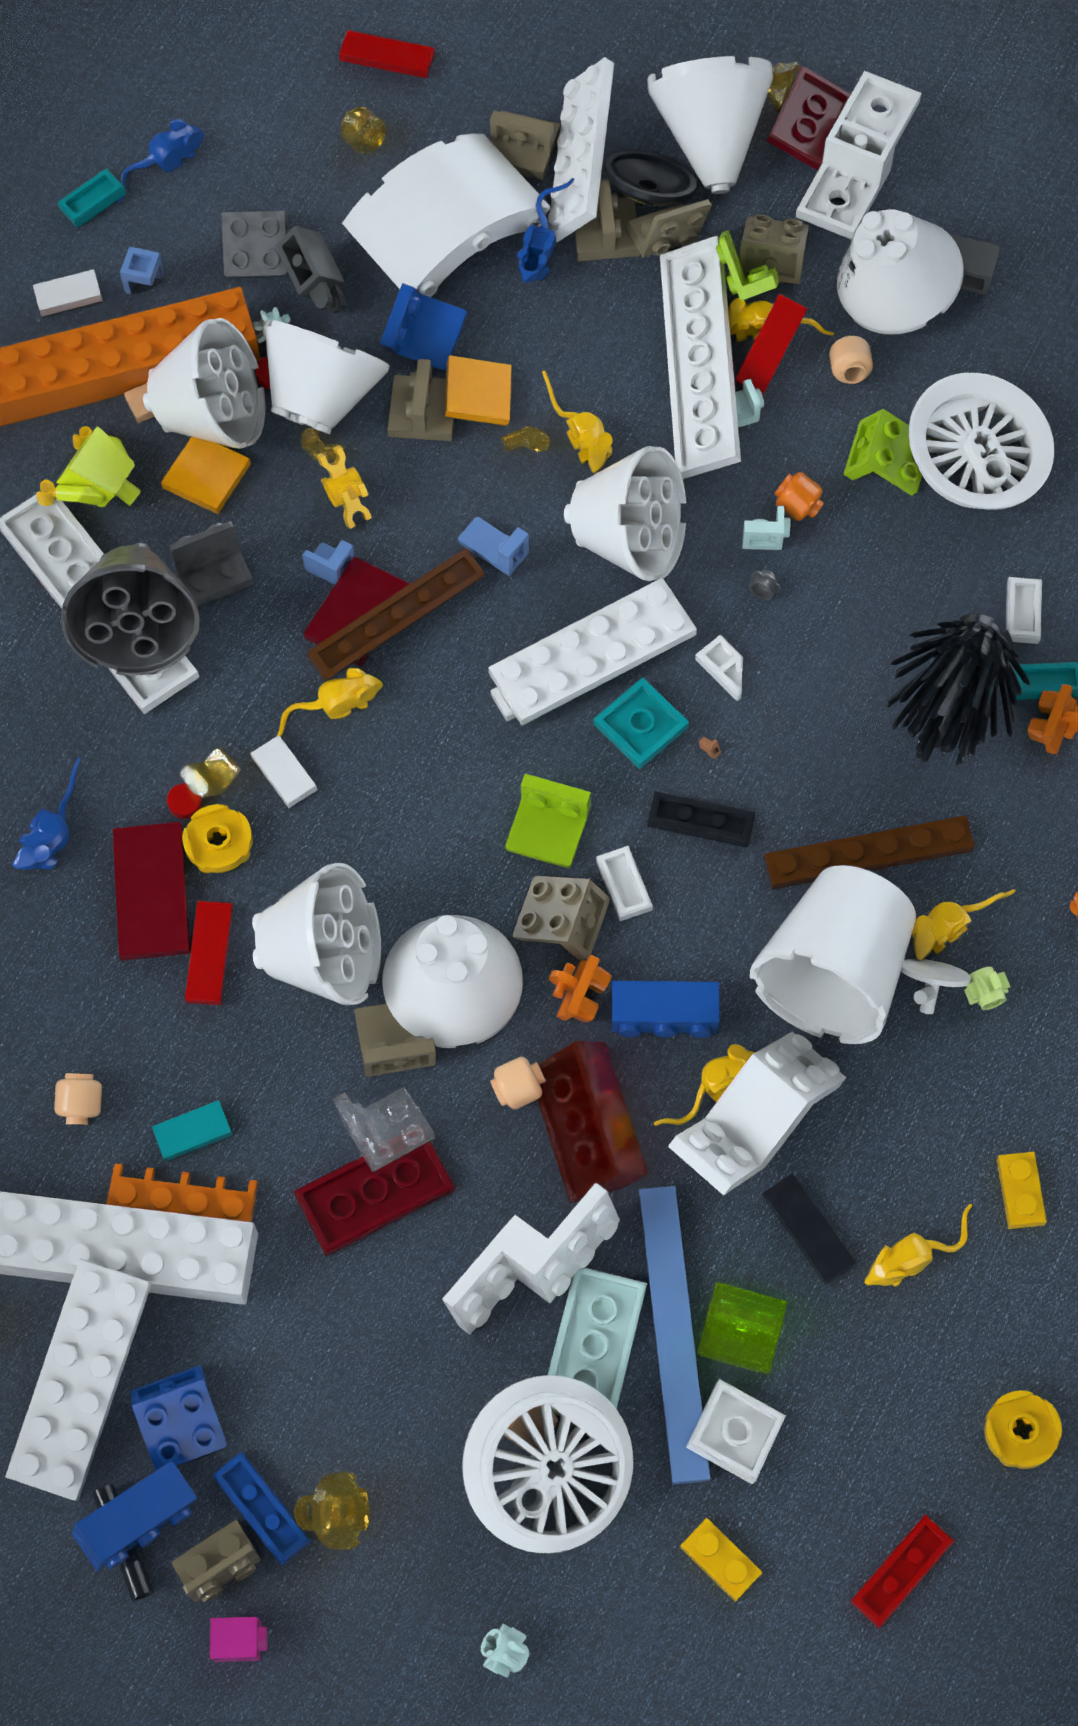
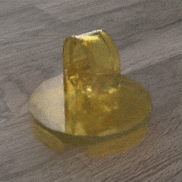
M343 1471L325 1475L317 1484L314 1495L301 1497L295 1505L294 1516L298 1526L304 1530H315L319 1541L327 1549L336 1551L350 1550L361 1542L356 1540L360 1531L367 1530L370 1511L368 1495L365 1488H358L354 1481L358 1477L353 1473ZM311 1503H312V1511H311L312 1521L310 1520V1518H309V1516H308V1508H309V1506H310Z

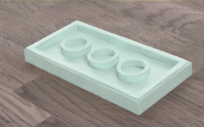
M585 1267L580 1268L572 1278L548 1375L569 1377L581 1381L603 1394L617 1409L647 1283ZM555 1409L551 1410L555 1415L561 1416Z

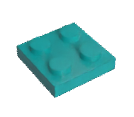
M642 677L593 719V725L640 770L689 728V721Z

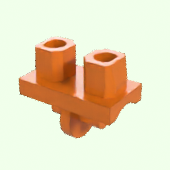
M1062 684L1059 692L1043 691L1039 699V709L1042 713L1050 714L1049 718L1044 720L1034 717L1028 726L1027 731L1030 739L1044 743L1047 753L1057 755L1063 738L1073 739L1075 733H1078L1077 701L1071 696L1072 686Z
M589 955L587 961L581 960L574 976L572 975L576 967L570 963H566L563 971L553 970L551 972L549 980L556 985L553 995L562 999L567 990L556 1017L563 1021L573 1017L586 1023L594 1019L599 1004L584 997L588 988L599 994L603 993L612 977L607 971L597 966L600 961L599 958Z

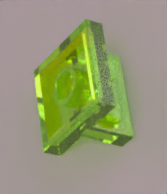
M716 1282L697 1355L769 1375L788 1301Z

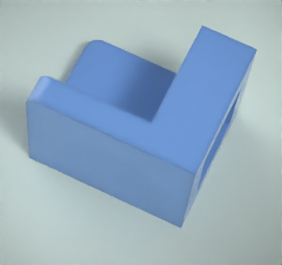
M129 246L120 270L125 293L132 294L136 283L152 286L155 278H163L164 270L160 253Z
M343 540L340 541L336 548L322 542L314 553L305 550L302 555L306 571L334 585L355 556L353 545Z

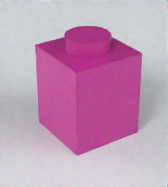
M258 1617L211 1618L210 1659L212 1661H261V1651H267L268 1629L267 1627H261V1620Z

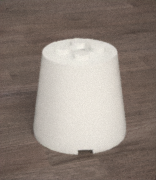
M844 865L832 866L823 870L753 962L750 969V978L755 979L758 985L755 992L774 1013L811 1035L819 1038L822 1037L823 1033L839 1036L840 1043L862 1044L876 1039L885 1026L914 928L916 912L913 904L897 886L868 870Z

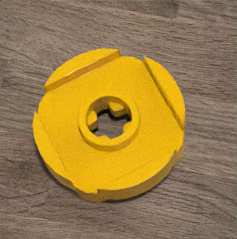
M215 804L203 807L193 814L190 823L183 831L182 840L189 860L201 872L223 873L237 868L241 863L249 859L253 835L249 822L242 813H237L235 810L229 809L228 806ZM219 832L221 836H227V839L221 845L216 846L208 841L213 839V833Z
M1020 1390L1007 1393L996 1401L986 1415L984 1426L986 1442L992 1453L1005 1466L1020 1469L1040 1466L1053 1455L1061 1439L1062 1425L1056 1409L1046 1399L1043 1400L1039 1396L1032 1395V1392ZM1017 1420H1022L1024 1425L1031 1424L1033 1431L1028 1433L1029 1439L1023 1440L1020 1435L1016 1436L1013 1429L1017 1427Z

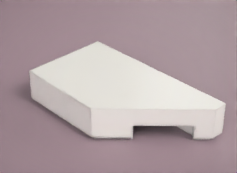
M719 635L696 654L695 660L738 701L741 699L743 656L727 640Z

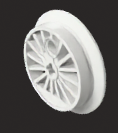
M960 373L943 378L931 385L921 395L910 417L909 442L913 457L921 474L939 495L955 504L985 510L1013 507L1023 503L1037 493L1050 474L1054 459V442L1047 419L1038 405L1025 392L1004 379L982 373ZM986 411L979 426L978 413ZM993 413H995L1002 420L990 430L988 426ZM1007 424L1014 430V432L996 437V434ZM926 435L938 441L926 440ZM1020 441L1022 447L1004 446ZM929 453H941L944 455L931 458ZM1013 459H1025V465ZM956 462L943 475L937 469V467ZM965 464L959 484L956 486L948 479ZM1010 473L1021 477L1020 482H1018ZM969 477L972 479L973 492L965 490ZM1003 485L1008 490L1003 492L1001 486Z
M546 1375L524 1379L505 1388L493 1397L475 1419L469 1431L463 1453L464 1486L468 1500L479 1520L490 1532L505 1543L518 1549L535 1553H555L570 1550L590 1541L601 1533L621 1509L628 1494L633 1473L631 1439L617 1409L603 1394L581 1381L563 1376ZM540 1405L545 1442L527 1412ZM551 1407L561 1414L556 1437ZM519 1416L537 1446L536 1449L508 1428ZM570 1423H573L576 1427L567 1438ZM585 1433L590 1436V1438L577 1445ZM502 1435H506L531 1456L497 1449ZM599 1444L609 1451V1453L580 1457ZM494 1457L526 1464L525 1467L493 1472ZM549 1460L554 1461L555 1465L558 1466L554 1473L546 1466ZM613 1462L612 1476L578 1469L580 1467ZM573 1476L609 1484L604 1498H599L574 1479ZM516 1479L510 1489L497 1496L494 1482ZM568 1484L597 1505V1508L588 1517H586ZM529 1489H536L537 1498L531 1506L523 1507V1494ZM562 1493L579 1523L566 1528ZM553 1500L556 1530L543 1531L549 1506ZM508 1502L516 1510L511 1517L503 1508ZM525 1516L535 1518L532 1529L520 1524Z

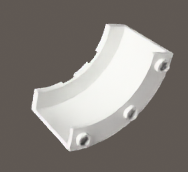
M464 134L456 136L454 142L446 145L443 141L432 144L398 164L381 178L385 183L372 196L366 193L342 223L399 289L402 283L413 286L420 294L431 297L435 294L443 280L477 251L484 250L489 244L506 236L526 232L531 224L535 227H540L541 223L536 211V201L539 194L484 134ZM543 199L541 206L546 215L551 207Z

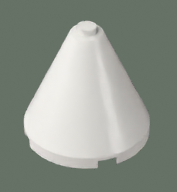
M735 56L704 58L662 68V78L656 80L655 74H651L648 77L649 95L706 189H711L712 194L730 192V187L736 185L773 80L772 64L765 59L749 57V65L735 62Z

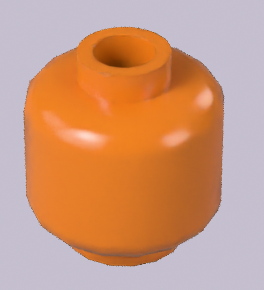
M802 472L795 473L794 475L789 473L774 493L777 496L776 506H784V513L796 521H802L807 515L813 519L824 504L820 500L823 492L822 487Z

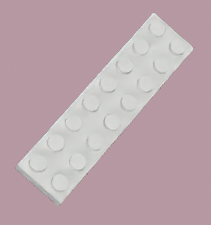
M718 236L660 255L675 461L682 479L741 462L725 266L721 264L716 251V246L719 242Z
M35 495L0 517V531L62 609L65 597L70 589L100 560L104 553L62 501H58L57 498L52 505L43 506L38 503ZM186 656L164 670L145 675L116 674L115 669L108 668L144 714L199 678L198 671Z

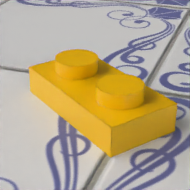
M1035 1152L998 1155L997 1165L1008 1229L1044 1226L1047 1221Z
M708 1518L680 1545V1548L735 1602L762 1574V1571Z

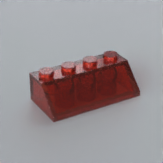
M575 1041L539 1063L538 1065L546 1082L540 1084L542 1095L537 1100L569 1202L581 1201L595 1183L609 1193L625 1188L648 1175L606 1043L602 1041Z

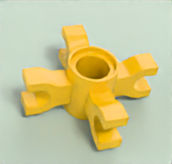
M338 445L333 448L336 453L334 462L328 463L326 456L322 453L316 457L320 465L327 469L330 478L325 477L321 479L322 485L334 507L337 508L343 505V519L346 526L351 529L356 526L352 519L355 512L360 511L363 519L366 521L372 518L369 510L361 504L358 498L359 496L365 497L369 494L354 467L346 469L345 453L342 447Z

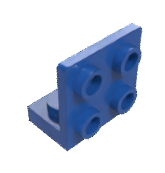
M402 283L380 345L389 352L417 362L418 359L431 360V367L446 371L447 359L454 352L467 317V311L422 295L413 286Z
M201 1365L130 1391L131 1406L156 1471L170 1461H173L175 1466L227 1446L225 1435L208 1392L206 1377Z

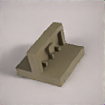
M493 110L490 119L492 144L522 176L544 180L560 134V124L502 110L501 112Z
M609 180L600 181L596 218L574 231L578 261L640 256L636 245L626 229L628 220L636 218L635 203L627 197L617 198L616 192L611 193Z
M418 359L417 371H411L410 376L394 375L387 429L388 437L452 441L455 418L444 416L446 378L432 377L431 360Z

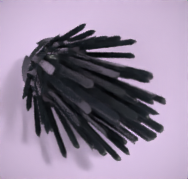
M967 614L961 616L959 620H953L954 622L937 623L941 628L912 632L909 636L914 638L942 635L913 644L910 650L914 651L893 660L890 664L898 665L925 653L898 668L895 678H899L935 657L934 661L893 695L886 703L887 707H891L899 699L900 703L906 702L918 687L921 686L893 721L892 729L895 730L906 715H909L904 721L902 728L910 724L908 733L913 738L922 730L917 739V752L915 754L922 762L929 760L934 748L941 747L942 756L947 752H953L960 735L961 739L958 745L959 754L956 765L963 763L967 747V755L969 757L974 756L976 746L980 741L983 744L985 742L989 717L991 718V737L997 734L998 685L1000 686L1006 730L1009 737L1013 735L1012 723L1016 719L1013 705L1017 707L1016 695L1022 694V688L1013 667L1023 683L1030 686V682L1015 657H1019L1013 649L1011 635L1008 630L1004 632L994 624V618L982 614Z

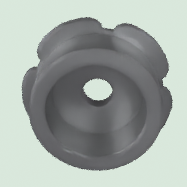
M762 570L761 572L755 571L751 574L752 579L748 588L755 597L761 600H770L775 593H779L781 587L774 573Z

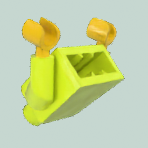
M83 426L79 430L80 436L77 434L73 435V447L78 451L56 481L59 485L54 487L52 481L43 480L40 483L41 492L36 493L38 503L43 506L52 505L57 498L58 501L79 502L105 507L115 495L130 506L141 490L126 480L135 464L128 456L121 440L108 436L98 426L93 431L90 427Z

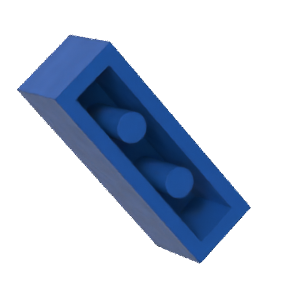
M612 981V1033H619L623 1037H636L640 1033H654L655 1036L663 1038L673 1037L676 1033H690V1036L695 1038L710 1037L711 1034H718L719 982Z
M170 1461L77 1522L71 1534L96 1572L106 1565L111 1570L124 1562L129 1557L127 1551L140 1544L144 1548L161 1536L159 1530L169 1523H172L175 1527L188 1519L193 1514L191 1508L195 1504L197 1496L173 1461Z

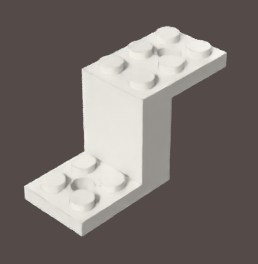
M791 1032L752 1054L706 1118L676 1135L668 1147L721 1194L725 1195L764 1169L812 1105L838 1089L846 1077L839 1072V1067L832 1060L821 1057L814 1051L812 1044L805 1037Z

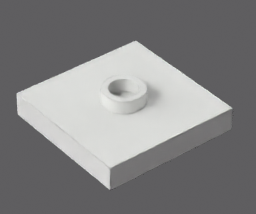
M720 1379L709 1397L686 1448L753 1484L758 1478L786 1415Z

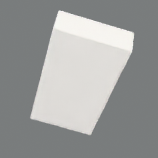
M94 269L33 285L41 317L103 301Z
M1008 578L1006 630L1011 635L1013 642L1039 644L1042 579Z
M279 735L251 752L252 759L288 808L317 791L313 780Z
M629 846L596 856L597 865L620 921L653 910V905Z

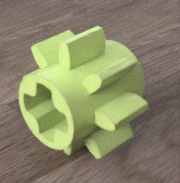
M985 967L970 974V983L964 989L970 1005L978 1003L982 1010H989L1003 1004L1007 1000L1005 994L1009 992L1008 988L1011 986L1005 972L997 974L996 971L994 972L993 967Z

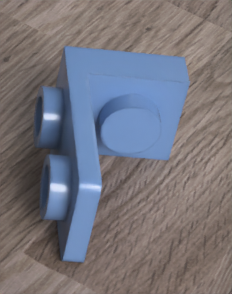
M475 517L458 537L459 544L508 576L515 571L529 554V534L517 527L509 536L480 517Z

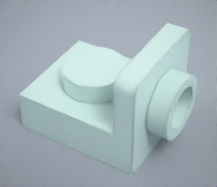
M748 379L743 383V390L735 392L738 427L758 422L760 410L764 407V400L760 389H755L751 379Z
M777 506L776 522L765 519L744 521L742 549L782 550L783 538L790 537V518H784V506Z

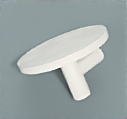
M906 959L901 968V972L905 975L925 982V987L914 994V1001L917 1004H921L920 1012L925 1014H934L939 986L964 987L969 985L971 979L970 975L960 968L926 959L921 961L918 959Z

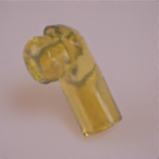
M531 426L521 428L501 437L507 452L521 446L536 452H543L550 445L549 436L545 432Z
M314 428L305 429L301 434L302 448L317 461L316 456L321 453L326 456L327 461H334L336 453L333 448L338 445L342 447L345 453L344 444L326 445L319 438V432Z

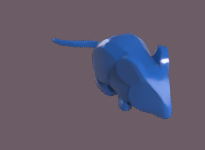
M182 119L172 120L170 122L171 131L160 132L150 140L148 144L150 155L144 160L128 166L120 177V183L126 190V176L131 171L146 168L154 163L159 165L165 173L177 169L182 165L181 159L184 157L192 159L196 156L194 150L199 147L201 140L205 136L204 132L194 125L187 124ZM124 196L118 199L117 203H120Z
M571 178L566 184L544 190L537 198L536 211L541 227H535L532 224L528 227L523 237V249L517 253L523 282L542 280L550 271L547 263L555 249L556 235L553 230H549L548 220L541 206L542 200L548 194L569 187L573 183L574 178Z
M78 757L74 764L68 789L59 804L58 814L41 809L29 825L31 832L29 834L24 833L19 839V842L24 847L17 853L12 863L13 868L49 870L56 866L57 859L54 855L66 846L70 837L66 822V805L74 789L76 772L81 761L80 757Z

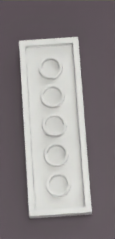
M605 57L596 64L589 66L585 72L575 79H571L563 91L564 104L560 116L561 127L557 140L558 151L554 165L553 187L566 184L571 178H574V181L569 187L551 193V208L547 220L549 230H553L556 235V243L596 218L614 63Z
M662 577L488 667L491 678L523 726L696 635L697 629Z
M79 1259L13 1452L6 1478L74 1501L79 1500L152 1282L84 1259Z

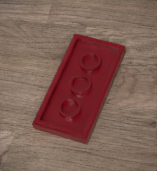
M181 821L113 828L120 960L190 954L185 859L182 840L183 826Z
M420 1126L296 1189L293 1193L327 1257L454 1192L455 1186L423 1126Z

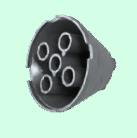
M144 543L121 546L103 554L100 560L70 589L65 597L61 611L62 631L71 649L88 664L96 668L99 664L115 669L116 674L119 675L151 674L174 665L190 651V645L199 632V610L194 597L168 566Z

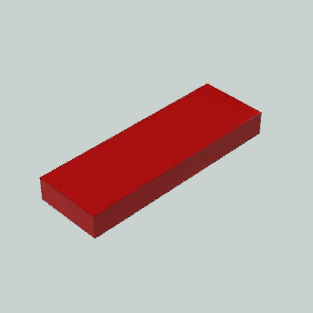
M347 30L339 52L340 61L422 78L428 77L435 56L434 47Z
M779 294L734 382L743 386L745 380L751 379L754 388H759L763 395L808 308Z
M197 901L185 994L186 1003L222 1004L233 914L232 903Z
M925 1514L852 1598L850 1603L879 1629L952 1545L954 1540Z

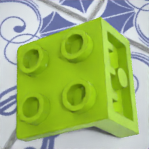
M729 230L722 232L716 246V251L721 264L727 263L730 270L727 281L732 294L738 293L740 301L777 288L780 278L776 267L768 269L767 265H763L750 270L747 278L745 277Z
M881 409L860 420L843 475L854 481L866 474L875 472L906 493L914 495L918 492L922 474L911 451L909 425L885 409Z
M524 774L521 783V802L505 845L506 850L564 868H571L591 809V792Z

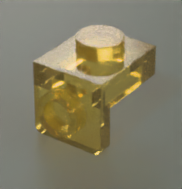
M797 61L788 65L780 63L772 68L773 80L767 96L777 114L795 78L794 74L800 68Z
M215 748L205 761L187 764L179 774L187 782V787L192 793L204 798L223 794L241 772V769L222 748Z

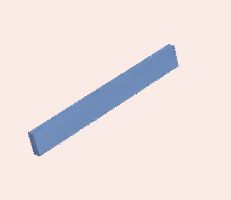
M676 1187L639 1189L672 1485L710 1481L708 1460L686 1448L702 1414Z

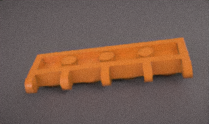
M115 1163L106 1205L252 1222L258 1189L257 1180H250L248 1191L243 1192L225 1189L226 1177L218 1176L216 1187L211 1188L189 1185L190 1172H182L180 1184L154 1181L155 1168L150 1167L146 1168L144 1179L122 1177L123 1164Z

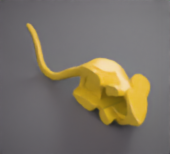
M740 298L734 299L728 309L730 336L736 334L737 341H744L748 336H753L755 340L773 304L767 301H755L746 305L745 300L740 301ZM803 318L800 324L814 326L825 335H834V332L825 330L813 319Z
M543 370L542 374L555 411L559 416L569 418L566 420L570 428L567 431V435L575 450L579 449L578 456L581 463L583 464L588 461L592 473L598 472L613 453V448L611 447L613 442L612 436L604 432L603 424L596 415L588 412L562 411L556 402L548 375Z
M347 669V678L331 679L319 687L318 699L316 701L300 702L289 706L281 716L277 736H282L287 717L293 710H318L323 708L330 719H340L352 713L351 709L355 707L366 709L368 707L367 701H371L375 697L377 692L383 687V683L374 676L366 674L361 669Z
M1012 889L1006 893H998L983 902L960 906L954 902H942L935 906L928 916H919L915 921L912 931L916 958L919 961L923 960L930 954L932 949L936 955L939 954L946 947L945 943L947 941L950 944L968 930L967 925L972 920L967 913L978 911L1001 898H1006L1012 895L1015 890Z
M738 1044L731 1045L727 1049L729 1056L715 1058L704 1066L701 1085L692 1110L680 1119L664 1118L655 1121L654 1125H680L690 1121L698 1113L705 1092L717 1103L755 1052L748 1051Z
M969 1204L963 1212L961 1238L957 1244L949 1246L938 1241L926 1240L921 1235L912 1233L895 1243L891 1248L885 1245L873 1262L865 1278V1284L868 1286L893 1285L896 1287L904 1278L920 1273L933 1260L931 1249L945 1252H955L961 1249L968 1237L967 1216L972 1204Z

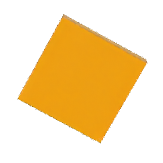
M449 355L446 366L444 416L507 426L510 421L511 365Z
M191 437L162 480L161 485L163 489L219 514L250 467V458L220 444Z

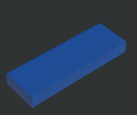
M242 1451L212 1475L282 1566L312 1542Z

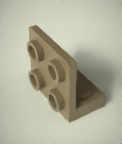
M707 199L687 206H683V204L628 220L626 229L642 258L653 254L658 256L666 253L669 249L693 244L698 239L712 204Z
M767 215L747 217L739 257L745 277L749 275L750 270L767 265L768 269L776 267L780 278L779 282L800 284L809 225L803 224L797 219H786L785 221L772 220Z
M534 876L515 926L513 937L520 941L561 944L576 959L587 960L595 945L610 898L590 879Z
M387 1004L355 1009V1020L365 1077L436 1065L434 1039H425L422 1036H414L409 1033L394 1018Z
M234 1520L173 1560L171 1564L185 1585L182 1588L186 1595L195 1603L200 1600L208 1603L223 1593L222 1586L234 1578L237 1582L241 1581L255 1572L257 1569L255 1564L261 1561L239 1522Z

